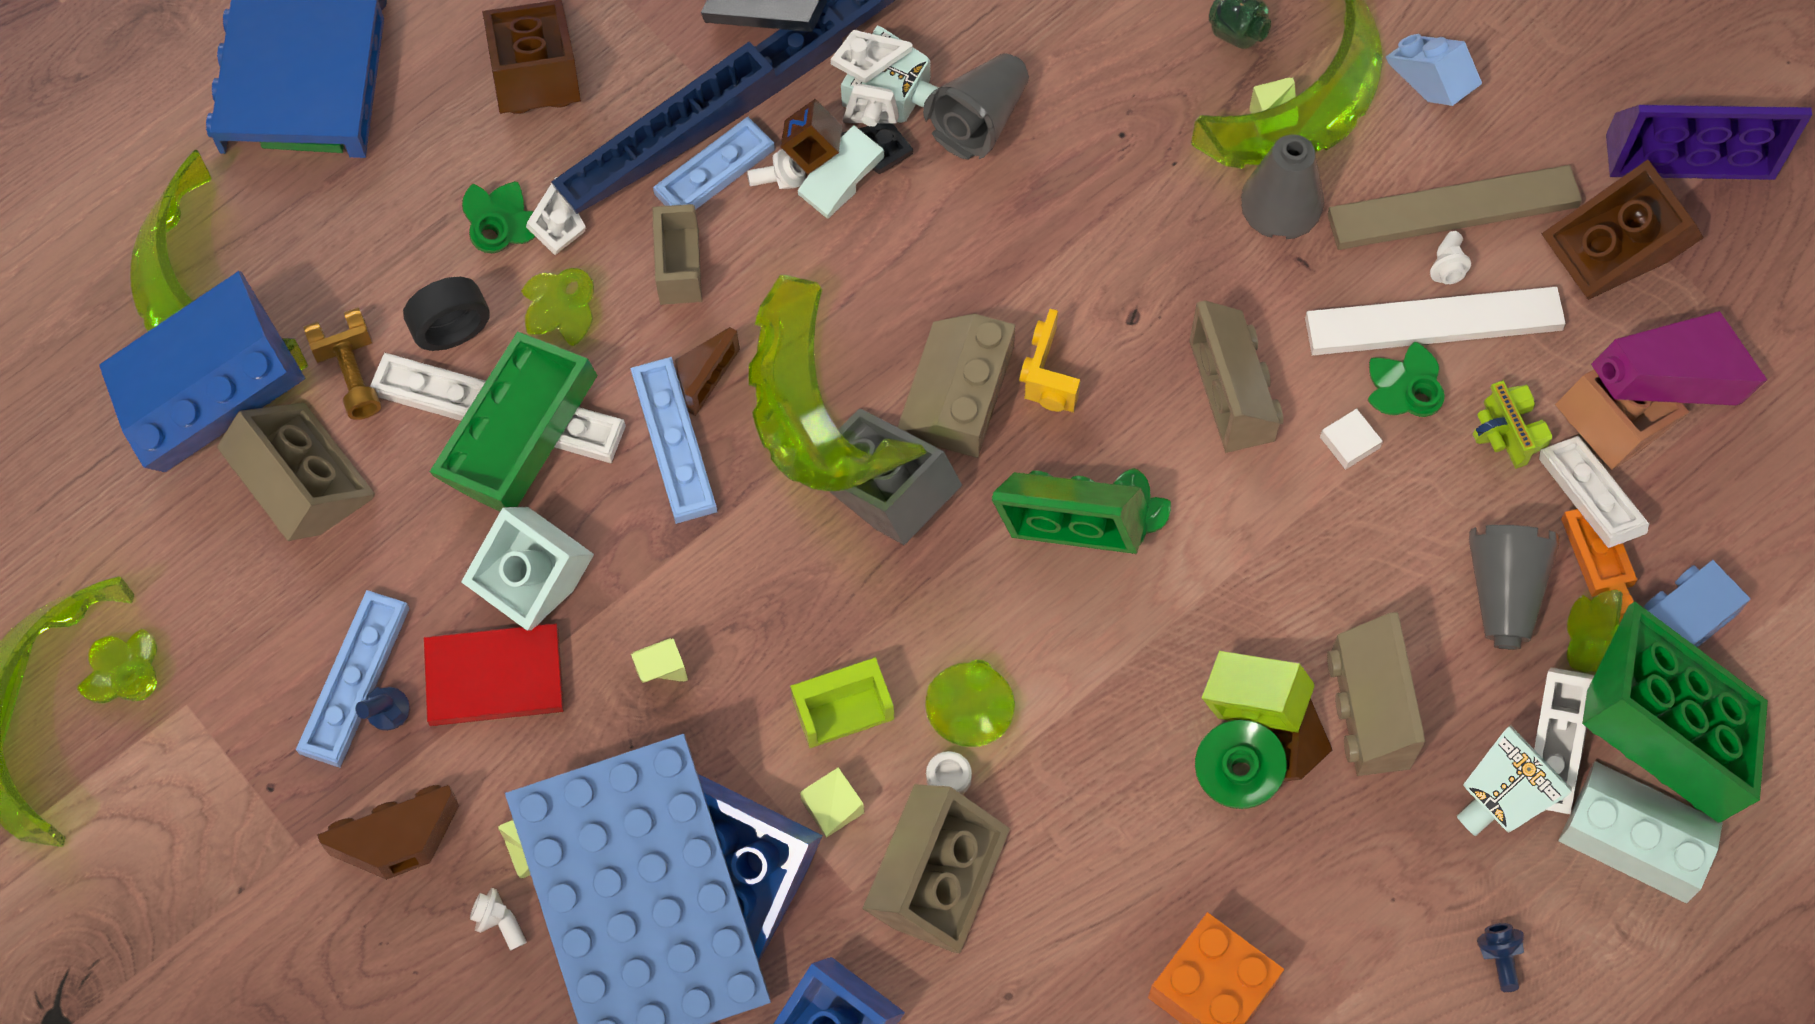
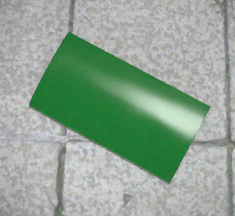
M517 331L429 472L432 476L457 491L499 512L502 508L518 507L598 376L589 359Z

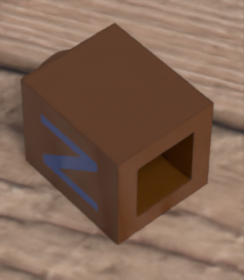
M814 99L784 121L780 147L807 174H810L839 153L842 125Z

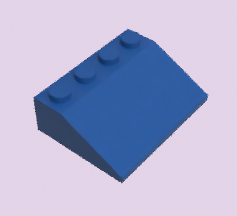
M237 271L99 364L123 434L143 468L167 472L224 434L239 411L263 408L306 379L245 276L240 271Z
M698 774L758 962H760L808 871L823 835Z

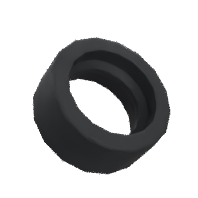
M459 276L432 282L418 290L407 301L403 309V316L414 342L421 349L439 351L456 347L474 338L486 326L490 319V310L478 285L470 278Z

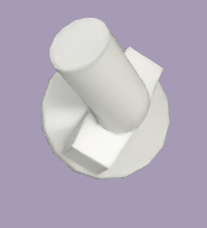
M783 149L773 154L774 166L747 170L749 186L777 182L779 189H793L800 187L806 176V172Z
M1450 231L1437 250V260L1430 270L1431 279L1435 282L1444 284L1457 283L1465 277L1466 272L1471 267L1470 258L1460 248L1463 237L1459 232Z
M491 888L487 895L479 893L470 915V920L476 921L475 931L481 933L498 925L510 951L526 944L527 941L515 916L503 905L497 889Z

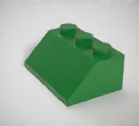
M1031 471L1029 474L1014 472L993 492L991 499L1011 538L1131 554L1138 553L1149 508L1141 488L1126 481H1115L1113 484L1099 483L1084 476H1073L1071 479L1058 478L1043 471Z

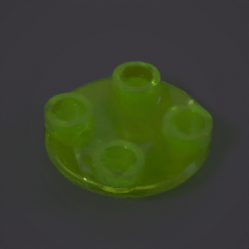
M973 660L970 663L950 666L940 672L928 686L925 708L930 724L941 737L959 746L978 747L997 740L1006 732L1014 716L1015 700L1012 689L1002 675L992 669L988 662Z

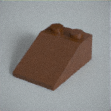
M562 0L482 11L500 114L509 112L521 114L530 109L548 106L560 108L570 103L581 102L575 59Z
M1648 159L1541 233L1588 300L1668 263L1704 238L1696 223Z

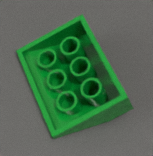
M1633 602L1628 606L1587 689L1582 724L1593 734L1604 739L1623 753L1626 758L1634 761L1656 777L1662 784L1674 790L1696 809L1701 810L1717 823L1760 801L1768 700L1637 602Z

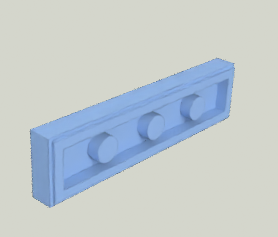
M672 357L630 368L675 523L716 513V503Z
M366 590L298 743L296 751L300 755L341 768L361 722V718L358 717L355 711L356 704L368 699L367 695L375 689L410 609L406 602Z

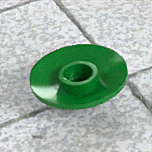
M1248 720L1228 721L1213 728L1201 741L1195 757V771L1201 788L1215 802L1234 809L1253 808L1270 800L1282 786L1287 769L1285 751L1277 736L1265 726ZM1237 763H1246L1250 770L1246 775L1240 776L1233 772V767Z

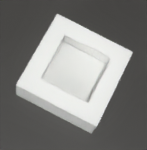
M1358 409L1353 410L1324 428L1320 435V438L1345 470L1380 449L1383 442Z

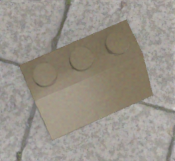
M1206 300L1197 302L1189 342L1225 453L1275 442L1279 425L1283 424V413L1279 401L1271 399L1268 387L1271 385L1270 373L1265 362L1259 363L1255 351L1258 349V338L1254 326L1246 324L1242 310Z
M975 313L933 322L898 428L933 446L978 458L1014 349L1015 324Z
M304 402L239 411L217 446L231 468L241 478L287 541L323 534L371 501L375 495Z
M1394 612L1338 634L1332 650L1327 652L1329 674L1331 677H1337L1340 693L1335 695L1337 715L1340 720L1346 719L1349 734L1344 736L1345 755L1349 763L1354 762L1357 776L1410 770L1425 744L1399 614Z
M914 784L862 909L897 931L960 954L1010 828L952 787Z

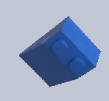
M830 957L810 965L774 1024H898L905 1012L834 958Z

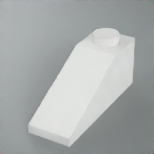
M1552 667L1548 671L1534 750L1572 788V792L1546 810L1571 814L1587 727L1582 724L1586 693L1594 675Z

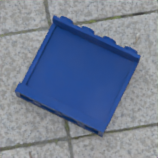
M231 0L230 9H225L223 14V27L226 32L225 41L219 44L217 51L218 64L220 66L219 78H214L212 82V97L215 102L213 113H208L206 119L207 135L209 138H213L219 153L226 154L228 141L344 144L349 157L366 158L384 26V17L378 0Z

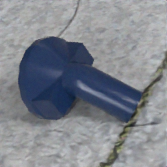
M376 687L367 695L368 699L358 702L355 707L358 717L361 719L367 718L372 726L385 731L393 730L403 725L410 712V704L406 695L399 689L392 687Z
M1508 923L1490 925L1484 929L1485 933L1478 937L1477 945L1484 959H1495L1500 990L1502 992H1514L1519 989L1514 955L1524 953V933L1521 930L1513 929V926Z

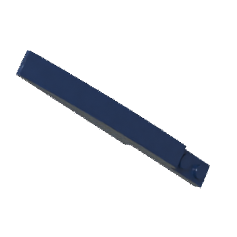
M828 0L813 32L779 29L755 47L750 41L551 181L553 187L576 214L591 207L694 147L787 87L837 52L842 45V38L895 0Z

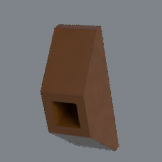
M432 785L419 790L415 794V798L399 804L393 801L378 805L371 811L372 814L357 820L353 818L338 820L328 826V831L317 834L320 844L330 856L387 880L431 862L459 804L449 785L444 787Z

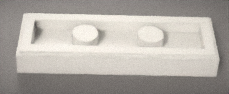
M1579 436L1540 450L1539 460L1608 548L1647 534L1649 527L1647 520Z

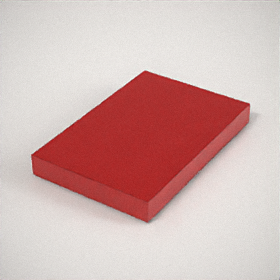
M557 623L537 625L528 631L523 627L424 637L426 705L429 726L564 712L559 629Z

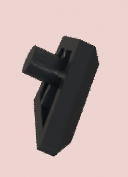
M877 123L876 126L858 128L884 149V158L872 169L878 174L885 172L913 154V148L893 123Z

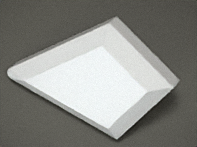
M853 30L831 58V65L867 83L912 51V43Z
M865 84L854 85L843 122L864 123L868 126H876L877 123H897L899 113L894 93L890 89Z
M551 183L528 220L526 228L556 255L583 234L586 226L579 213L576 214Z

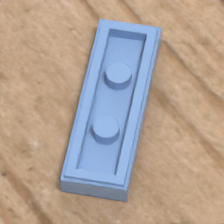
M746 117L653 187L654 195L665 206L693 204L696 210L775 150L774 142L749 117Z

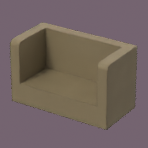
M695 205L652 207L655 282L660 305L702 302L699 228Z

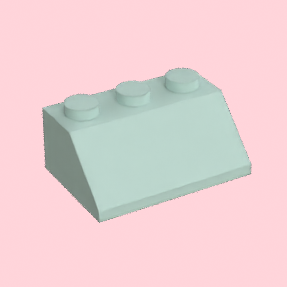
M1595 761L1558 841L1687 904L1701 890L1719 848L1723 822L1717 823L1705 813Z

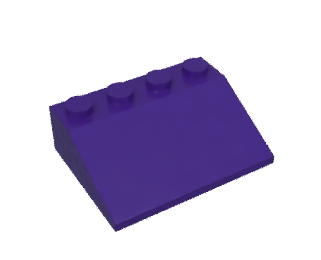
M1637 105L1616 112L1608 128L1606 141L1610 177H1623L1648 159L1662 178L1775 180L1812 116V108Z

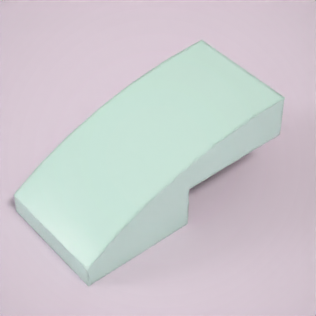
M853 125L841 137L839 153L808 175L798 189V195L828 219L856 193V184L884 158V149Z

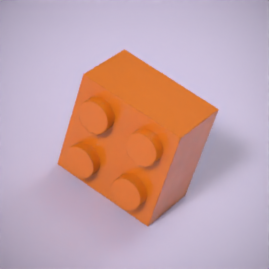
M1207 912L1152 984L1148 999L1181 1024H1247L1276 986L1285 969Z

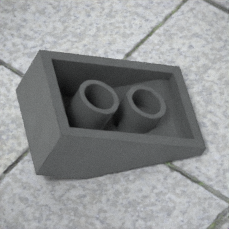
M860 408L802 465L803 470L874 529L902 545H905L962 486L944 451Z

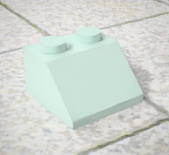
M529 507L502 508L461 582L528 631L536 627L574 591L594 554Z

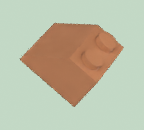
M1594 369L1583 375L1555 404L1567 421L1580 433L1595 451L1596 455L1611 470L1636 456L1689 413L1682 403L1614 399Z

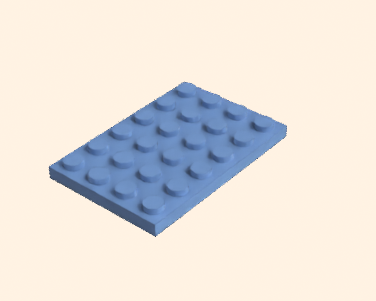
M685 734L505 793L578 1024H710L771 1003Z

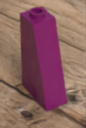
M1720 311L1615 339L1591 363L1612 397L1618 400L1736 406L1742 404L1767 381L1765 375Z

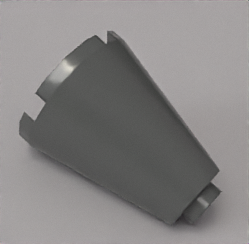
M1003 53L934 90L924 102L923 116L926 122L931 119L935 127L931 134L936 141L948 152L962 159L969 160L972 156H979V159L984 158L995 146L1028 84L1029 74L1024 62L1016 56Z
M1286 135L1281 137L1243 186L1241 194L1242 214L1249 225L1262 235L1271 238L1272 235L1286 236V239H1295L1309 233L1319 222L1324 208L1322 184L1314 146L1303 136Z
M1486 525L1485 534L1479 535L1476 527L1469 531V545L1485 638L1494 640L1495 648L1518 650L1521 649V642L1531 641L1559 548L1560 536L1556 532L1549 530V539L1538 537V528L1530 526Z

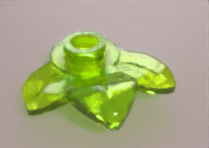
M569 268L558 275L544 272L533 276L524 285L521 292L532 301L525 315V327L529 335H540L559 328L562 336L571 346H575L584 338L593 320L588 303L594 294L593 280L585 271L578 268ZM571 282H577V290L573 294H567V286Z
M1605 591L1592 600L1582 595L1573 604L1567 620V631L1571 639L1567 649V660L1573 669L1580 672L1597 671L1619 626L1623 596L1621 591Z
M140 629L127 642L113 636L102 637L94 641L88 653L89 664L94 671L77 686L79 693L86 699L100 704L112 701L117 697L131 701H141L149 697L157 685L156 671L152 665L157 652L155 639L150 633Z

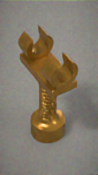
M359 307L344 312L350 329L345 332L325 338L318 321L303 326L317 363L337 357L349 391L343 398L347 415L350 419L362 420L379 412L381 404L376 390L369 386L365 387L353 354V350L372 344L364 318Z

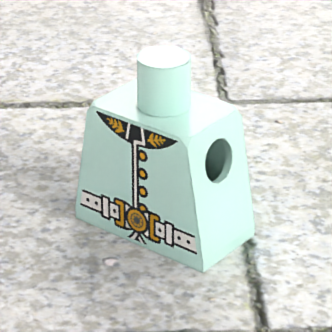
M878 25L872 33L901 40ZM912 47V51L867 83L847 74L841 83L842 106L847 108L854 85L865 84L890 89L894 93L899 113L897 122H905L915 105L924 108L926 99L934 90L939 88L929 83V58Z
M1510 725L1463 784L1475 799L1457 815V818L1474 836H1477L1494 819L1509 833L1567 797L1572 792V788Z

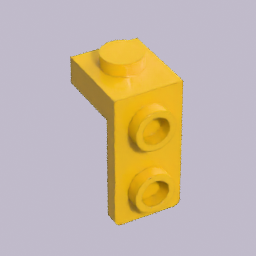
M1050 308L1046 321L1038 320L1032 338V345L1037 346L1033 358L1026 356L1019 381L1026 383L1024 399L1038 402L1042 407L1051 411L1059 412L1066 410L1074 413L1079 396L1080 379L1043 369L1057 329L1058 310Z

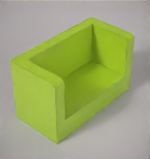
M1219 651L1202 695V700L1218 719L1229 721L1248 720L1265 727L1298 733L1315 685L1300 663Z
M876 657L790 686L792 701L809 749L894 720V706Z

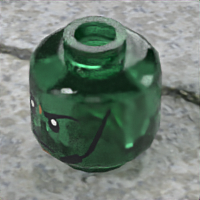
M1215 0L1210 8L1208 20L1211 23L1214 36L1241 49L1250 48L1257 41L1262 42L1267 37L1271 28V20L1268 19L1269 9L1263 0Z

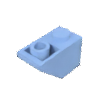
M1413 34L1402 39L1398 43V48L1386 56L1388 64L1427 102L1453 106L1482 84L1465 41Z

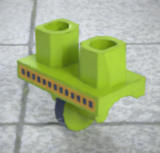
M1503 380L1491 385L1492 394L1484 400L1486 409L1477 414L1481 425L1474 430L1473 437L1478 444L1490 442L1494 452H1500L1506 448L1515 469L1528 465L1534 453L1548 447L1552 440V434L1547 423L1543 420L1525 425L1521 417L1522 414L1531 412L1535 406L1534 397L1528 385L1507 388Z

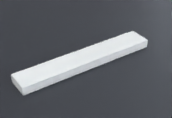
M1557 287L1307 311L1305 316L1312 356L1410 346L1413 342L1423 345L1563 331L1566 324Z
M384 352L370 387L376 390L379 398L461 421L486 381ZM578 407L554 447L612 463L626 427L625 421Z

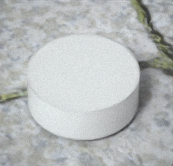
M951 751L939 753L930 760L927 766V785L949 786L963 795L971 784L972 772L970 764L959 753Z

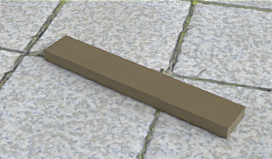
M1566 165L1329 207L1327 215L1337 250L1579 208L1582 199L1571 166Z

